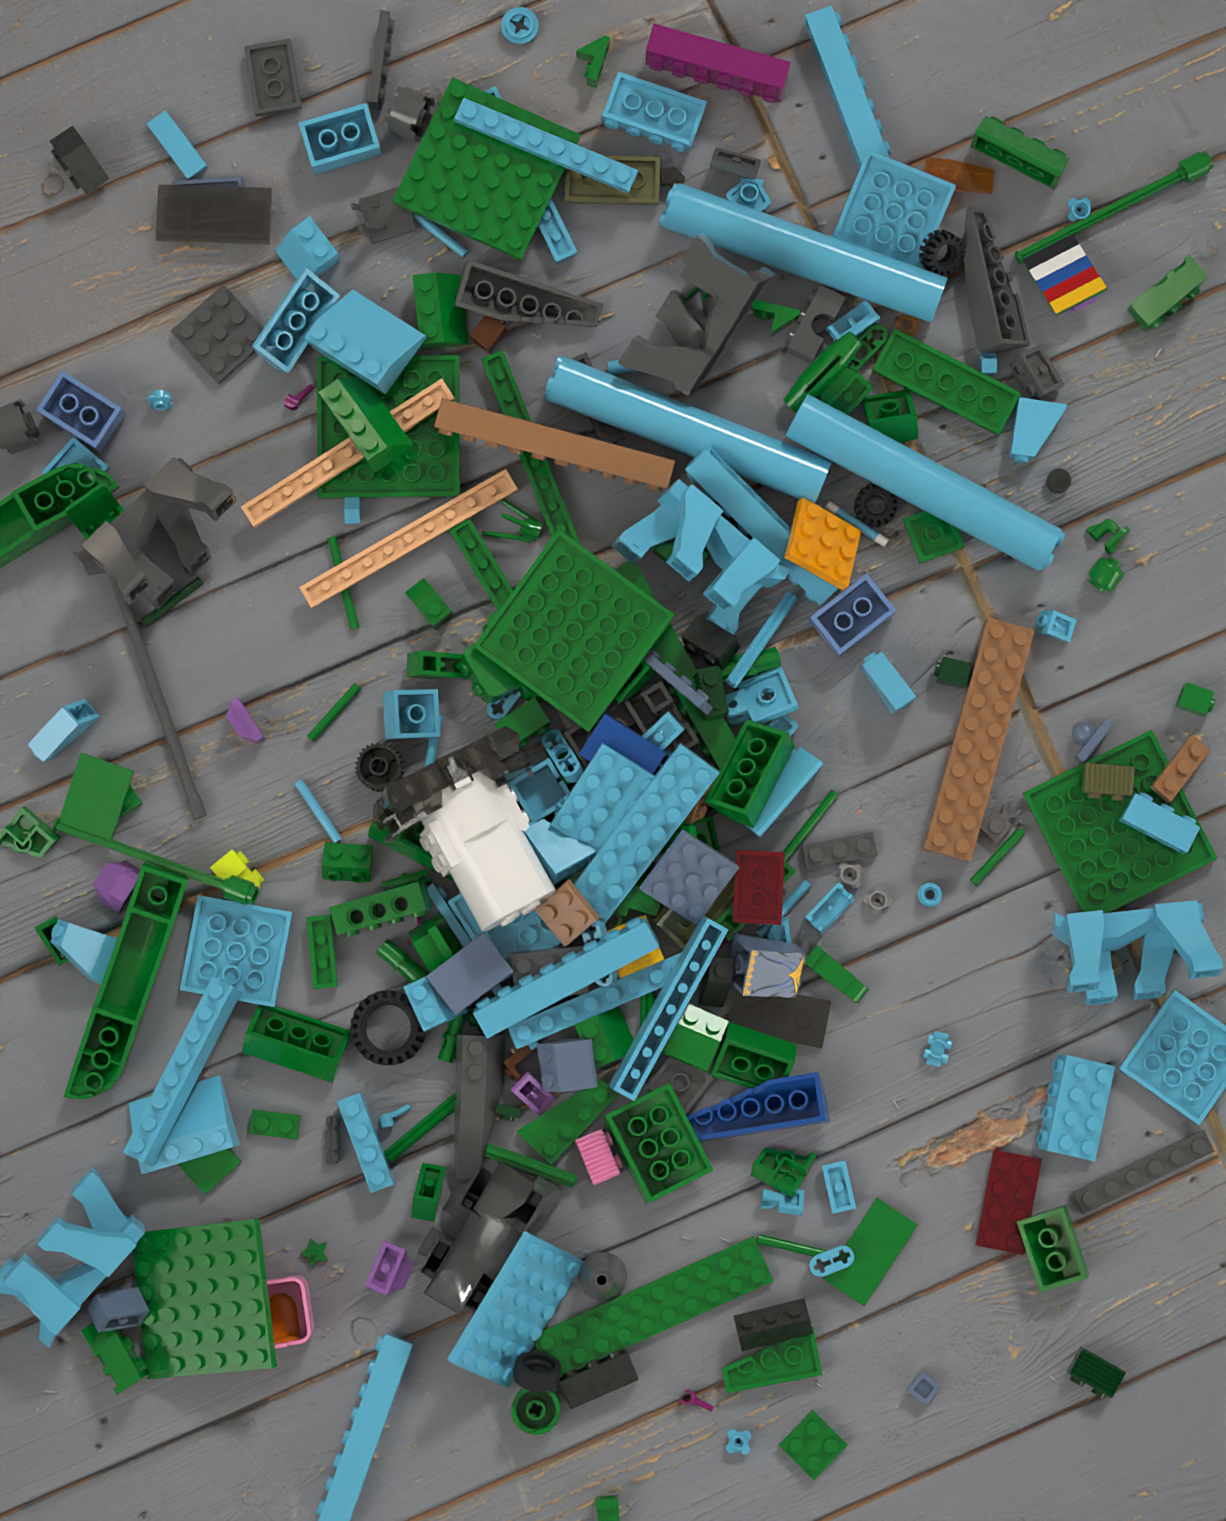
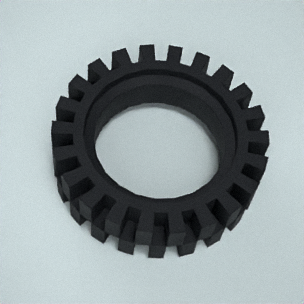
M393 990L378 991L362 1000L353 1012L354 1015L350 1022L352 1042L364 1058L375 1064H401L411 1059L419 1051L425 1040V1033L419 1024L407 995ZM385 1005H393L402 1009L408 1016L411 1024V1031L407 1041L401 1047L391 1051L381 1050L374 1046L366 1033V1024L371 1013Z

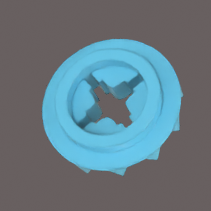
M513 8L502 18L501 29L503 35L511 43L522 45L523 43L531 42L538 32V19L527 8ZM524 19V27L527 30L521 29L516 34V26L513 23L519 24Z

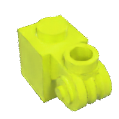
M233 849L210 867L219 878L229 879L231 875L254 882L255 886L259 887V891L261 883L265 880L256 869L250 870L247 866V863L250 861L241 851L237 853Z

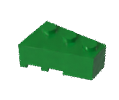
M1190 254L1184 258L1182 264L1174 270H1170L1166 274L1167 276L1151 286L1128 307L1127 311L1144 331L1150 327L1153 330L1165 321L1163 317L1166 314L1170 313L1173 315L1183 307L1181 302L1186 298L1192 300L1201 292L1199 288L1208 276Z

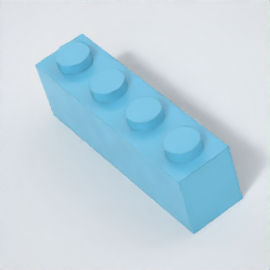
M363 1093L337 1101L370 1192L373 1193L396 1184Z

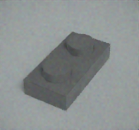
M716 147L710 167L716 168L721 172L735 173L743 178L756 179L761 160Z

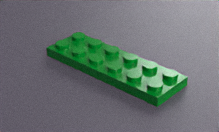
M895 328L872 372L997 436L1000 435L1021 395L1020 392Z

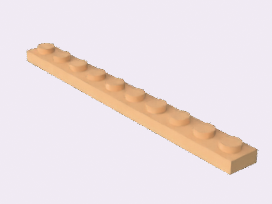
M440 379L391 410L390 413L403 431L406 432L439 410L442 398L452 401L455 398L443 379ZM350 438L250 500L241 508L253 527L256 528L364 458Z
M505 469L299 588L311 609L449 531V529L517 492L518 488Z

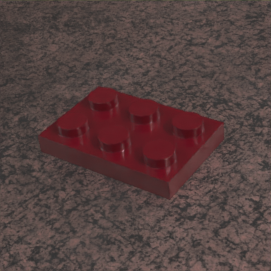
M736 850V864L740 868L735 873L733 922L781 925L785 852Z

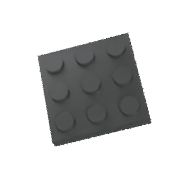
M223 284L175 326L171 333L209 375L220 384L255 353L252 345L264 328Z

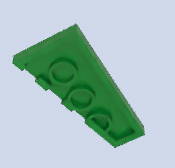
M601 1078L597 1081L598 1087L583 1089L517 1130V1132L552 1165L610 1105L618 1094Z
M812 1327L813 1334L781 1341L722 1368L726 1393L823 1376L814 1328Z

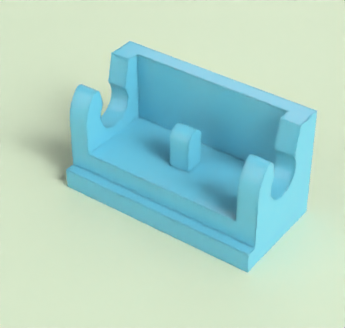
M865 300L836 322L826 327L825 330L834 342L848 331L860 337L871 326L878 324L880 317Z
M838 882L806 915L805 919L820 934H823L855 899Z

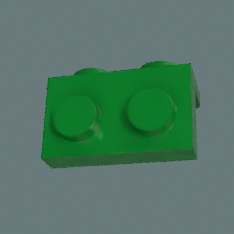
M325 842L322 859V878L333 882L352 881L354 883H369L371 880L370 870L373 845Z

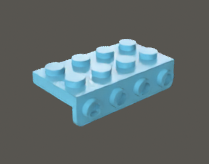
M618 72L604 112H602L601 122L604 123V126L613 130H617V128L626 130V133L633 137H640L641 135L649 138L648 140L654 144L662 145V143L670 145L675 151L684 152L685 150L690 152L707 101Z
M1064 1054L1057 1055L1052 1064V1081L1047 1088V1105L1042 1111V1128L1037 1135L1039 1149L1091 1161L1096 1160L1115 1066Z

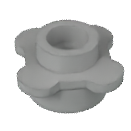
M842 862L839 865L840 875L837 878V883L839 882L842 886L847 884L857 888L860 885L859 877L863 871L862 867L859 864L854 866Z
M876 886L871 894H866L863 898L864 903L872 908V913L875 915H879L883 908L889 907L892 904L891 897H887L884 893V888L881 886ZM876 898H879V899H880V902H879V903H877V902L875 901Z

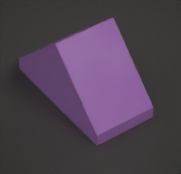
M529 1072L511 1089L515 1095L538 1115L555 1099L550 1092H543L542 1084Z

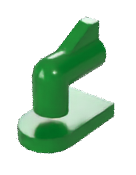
M1107 518L1100 524L1088 527L1086 531L1095 541H1098L1109 531L1113 537L1104 546L1105 551L1112 555L1119 543L1129 534L1130 529L1125 526L1119 531L1120 527L1112 519Z

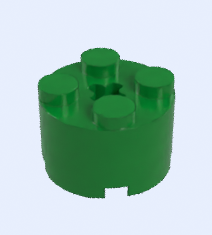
M521 1388L516 1393L512 1403L511 1414L513 1421L518 1428L532 1435L545 1434L558 1422L561 1413V1401L554 1389L547 1392H534ZM533 1403L543 1407L540 1410V1414H536L535 1411L531 1412L530 1409Z

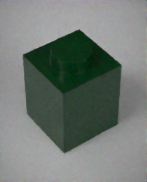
M943 657L941 662H936L933 676H937L936 683L965 689L971 663Z

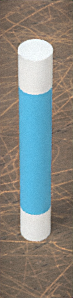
M829 501L824 509L860 529L861 533L881 546H886L889 541L888 538L833 502Z

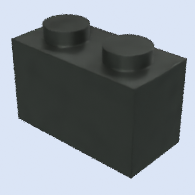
M699 615L681 635L684 649L693 656L698 655L702 657L712 667L716 665L724 669L740 649L735 635Z

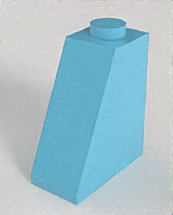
M1019 397L1016 404L1009 458H1014V462L1017 463L1032 461L1065 412L1067 404Z
M873 652L863 659L862 671L892 715L914 701L916 698L915 694L883 652L878 655Z
M86 699L63 706L27 745L42 762L53 759L90 727L100 715Z
M544 819L536 823L534 821L530 822V827L524 832L553 885L585 868L595 856V850L580 840L570 838L551 826L550 822Z
M58 919L57 924L52 929L51 943L88 980L102 984L117 938Z

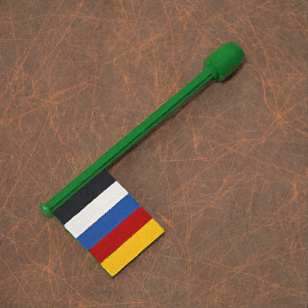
M1206 151L1202 153L1197 152L1179 161L1176 171L1031 246L1015 252L1016 261L1021 264L1024 263L1056 316L1107 290L1106 285L1074 235L1180 180L1190 183L1208 174L1209 170L1214 167L1209 154Z

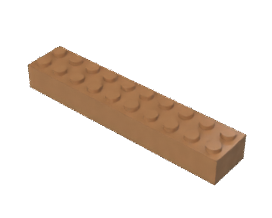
M444 398L441 399L434 426L439 428L438 433L452 436L453 432L462 434L461 439L476 442V438L486 440V446L498 449L500 444L509 447V452L522 455L523 451L531 452L532 458L543 461L546 460V457L554 458V463L569 467V463L578 465V470L592 473L593 469L601 471V476L615 479L616 475L624 477L623 481L638 486L639 481L647 483V488L660 492L662 487L668 489L675 460Z
M990 617L985 621L922 850L966 863L971 862L1035 630Z

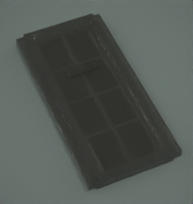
M159 185L156 241L270 245L272 188Z

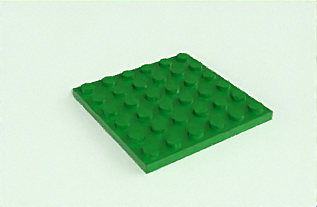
M452 77L392 199V203L522 261L566 168L454 122L463 98H466L577 145L581 139V134Z
M459 355L413 356L386 394H383L374 387L372 388L389 412L440 379H443L455 398L454 401L460 403ZM317 357V458L349 438L318 392L337 379L357 377L327 357ZM437 411L405 432L414 445L412 448L375 473L366 460L362 459L318 487L317 498L457 497L460 495V434L453 432V435L449 436L438 433L439 428L434 427L438 414Z
M558 529L473 647L586 731L591 732L672 621L675 614Z
M1152 730L1022 793L1081 912L1103 910V913H1109L1218 859L1182 788L1169 803H1166L1150 788L1151 784L1168 764V760ZM1095 763L1135 767L1133 794L1145 793L1153 798V803L1159 806L1162 803L1175 809L1174 814L1180 817L1187 815L1196 820L1195 824L1200 829L1188 852L1182 854L1119 821L1130 798L1126 797V801L1111 800L1112 796L1102 795V799L1087 798V794L1081 793L1084 764Z
M260 1218L145 1231V1234L138 1240L136 1247L133 1249L136 1285L149 1309L147 1316L141 1324L145 1362L148 1367L146 1369L148 1374L147 1380L277 1367Z

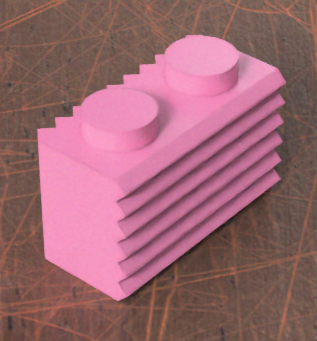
M600 1129L575 1140L593 1185L621 1174L619 1169L623 1168L618 1154L613 1156L610 1146H613L614 1143L609 1131L604 1133L603 1129Z

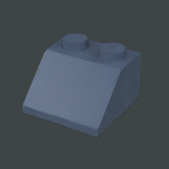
M554 1039L537 1044L543 1092H566L598 1087L592 1039Z

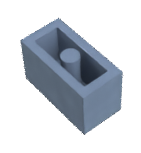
M138 1287L131 1289L122 1288L112 1292L103 1291L95 1294L87 1309L98 1333L140 1326L149 1312Z

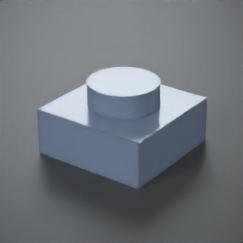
M921 1370L906 1390L926 1406L941 1386Z

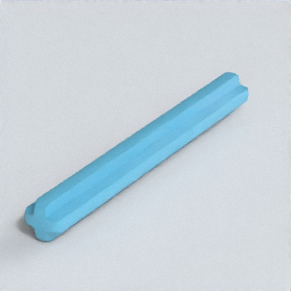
M787 592L726 679V683L732 688H736L797 601V597L791 592Z

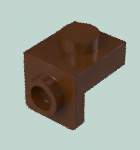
M528 1045L517 1050L514 1047L509 1051L511 1056L504 1061L506 1065L504 1071L512 1080L517 1078L519 1081L522 1078V1075L514 1066L533 1052Z

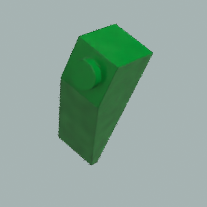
M431 651L407 653V677L470 680L469 677L463 675L460 669L463 654Z

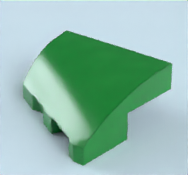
M24 806L0 832V846L12 848L13 851L19 853L26 852L31 856L42 858L57 843L61 836Z
M764 1148L752 1165L751 1176L793 1198L813 1166L817 1155L814 1153H810L809 1156L794 1155V1151L791 1150L777 1151L773 1148Z

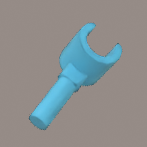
M407 1104L396 1111L381 1115L379 1119L381 1127L393 1126V1117L411 1110L410 1105Z

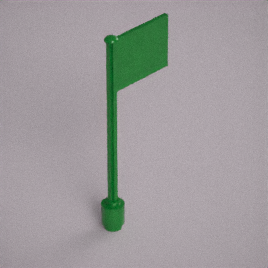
M80 753L60 818L56 819L53 823V830L55 832H64L214 886L224 892V898L240 904L253 905L259 894V887L255 886L254 882L231 875L229 879H222L113 840L134 771L94 756Z

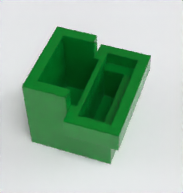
M441 912L408 931L412 944L430 973L462 949Z

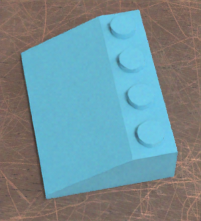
M351 290L317 319L304 338L313 349L383 394H386L427 337L355 290Z
M220 1075L195 1083L153 1167L138 1160L142 1174L240 1145ZM151 1096L129 1103L132 1131H134Z

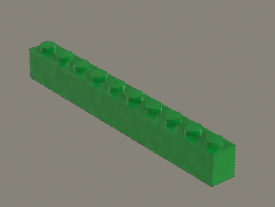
M627 562L614 569L657 601L636 562L633 564ZM669 623L652 649L661 656L659 661L662 664L666 661L677 670L675 675L679 678L684 675L693 683L691 688L696 691L695 679L692 677L697 670ZM665 684L671 696H677L680 704L677 706L683 717H689L692 722L690 725L691 729L697 737L701 738L704 744L701 746L707 759L712 758L716 765L714 768L720 771L736 740L725 719L719 718L703 721L702 712L671 684Z

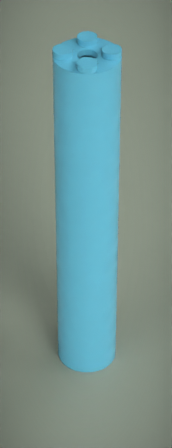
M674 183L672 190L670 189L666 199V203L669 205L663 211L659 221V225L670 231L693 239L703 233L711 239L715 247L932 323L948 279L939 274L681 183Z
M558 356L553 376H550L545 388L544 398L548 402L692 458H695L709 445L739 476L797 499L804 497L813 503L816 502L831 461L827 458L568 357Z
M809 394L806 395L786 432L785 437L1037 571H1044L1046 567L1050 566L1055 556L1052 554V551L1057 546H1060L1065 537V534L1061 532V528Z

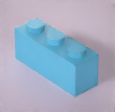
M1145 793L1133 794L1119 821L1182 854H1186L1200 829L1195 824L1196 820L1187 815L1180 817L1174 814L1175 809L1162 803L1159 806L1153 803V798Z

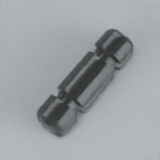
M327 1116V1153H325L326 1163L335 1164L339 1162L337 1150H339L338 1126H340V1118L338 1116Z

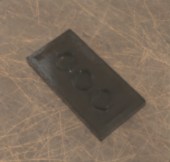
M735 988L729 1022L788 1042L822 1049L831 1001L799 994L796 995V998L743 996Z

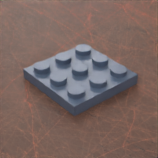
M682 830L639 888L642 892L697 925L740 867L729 858L685 830Z

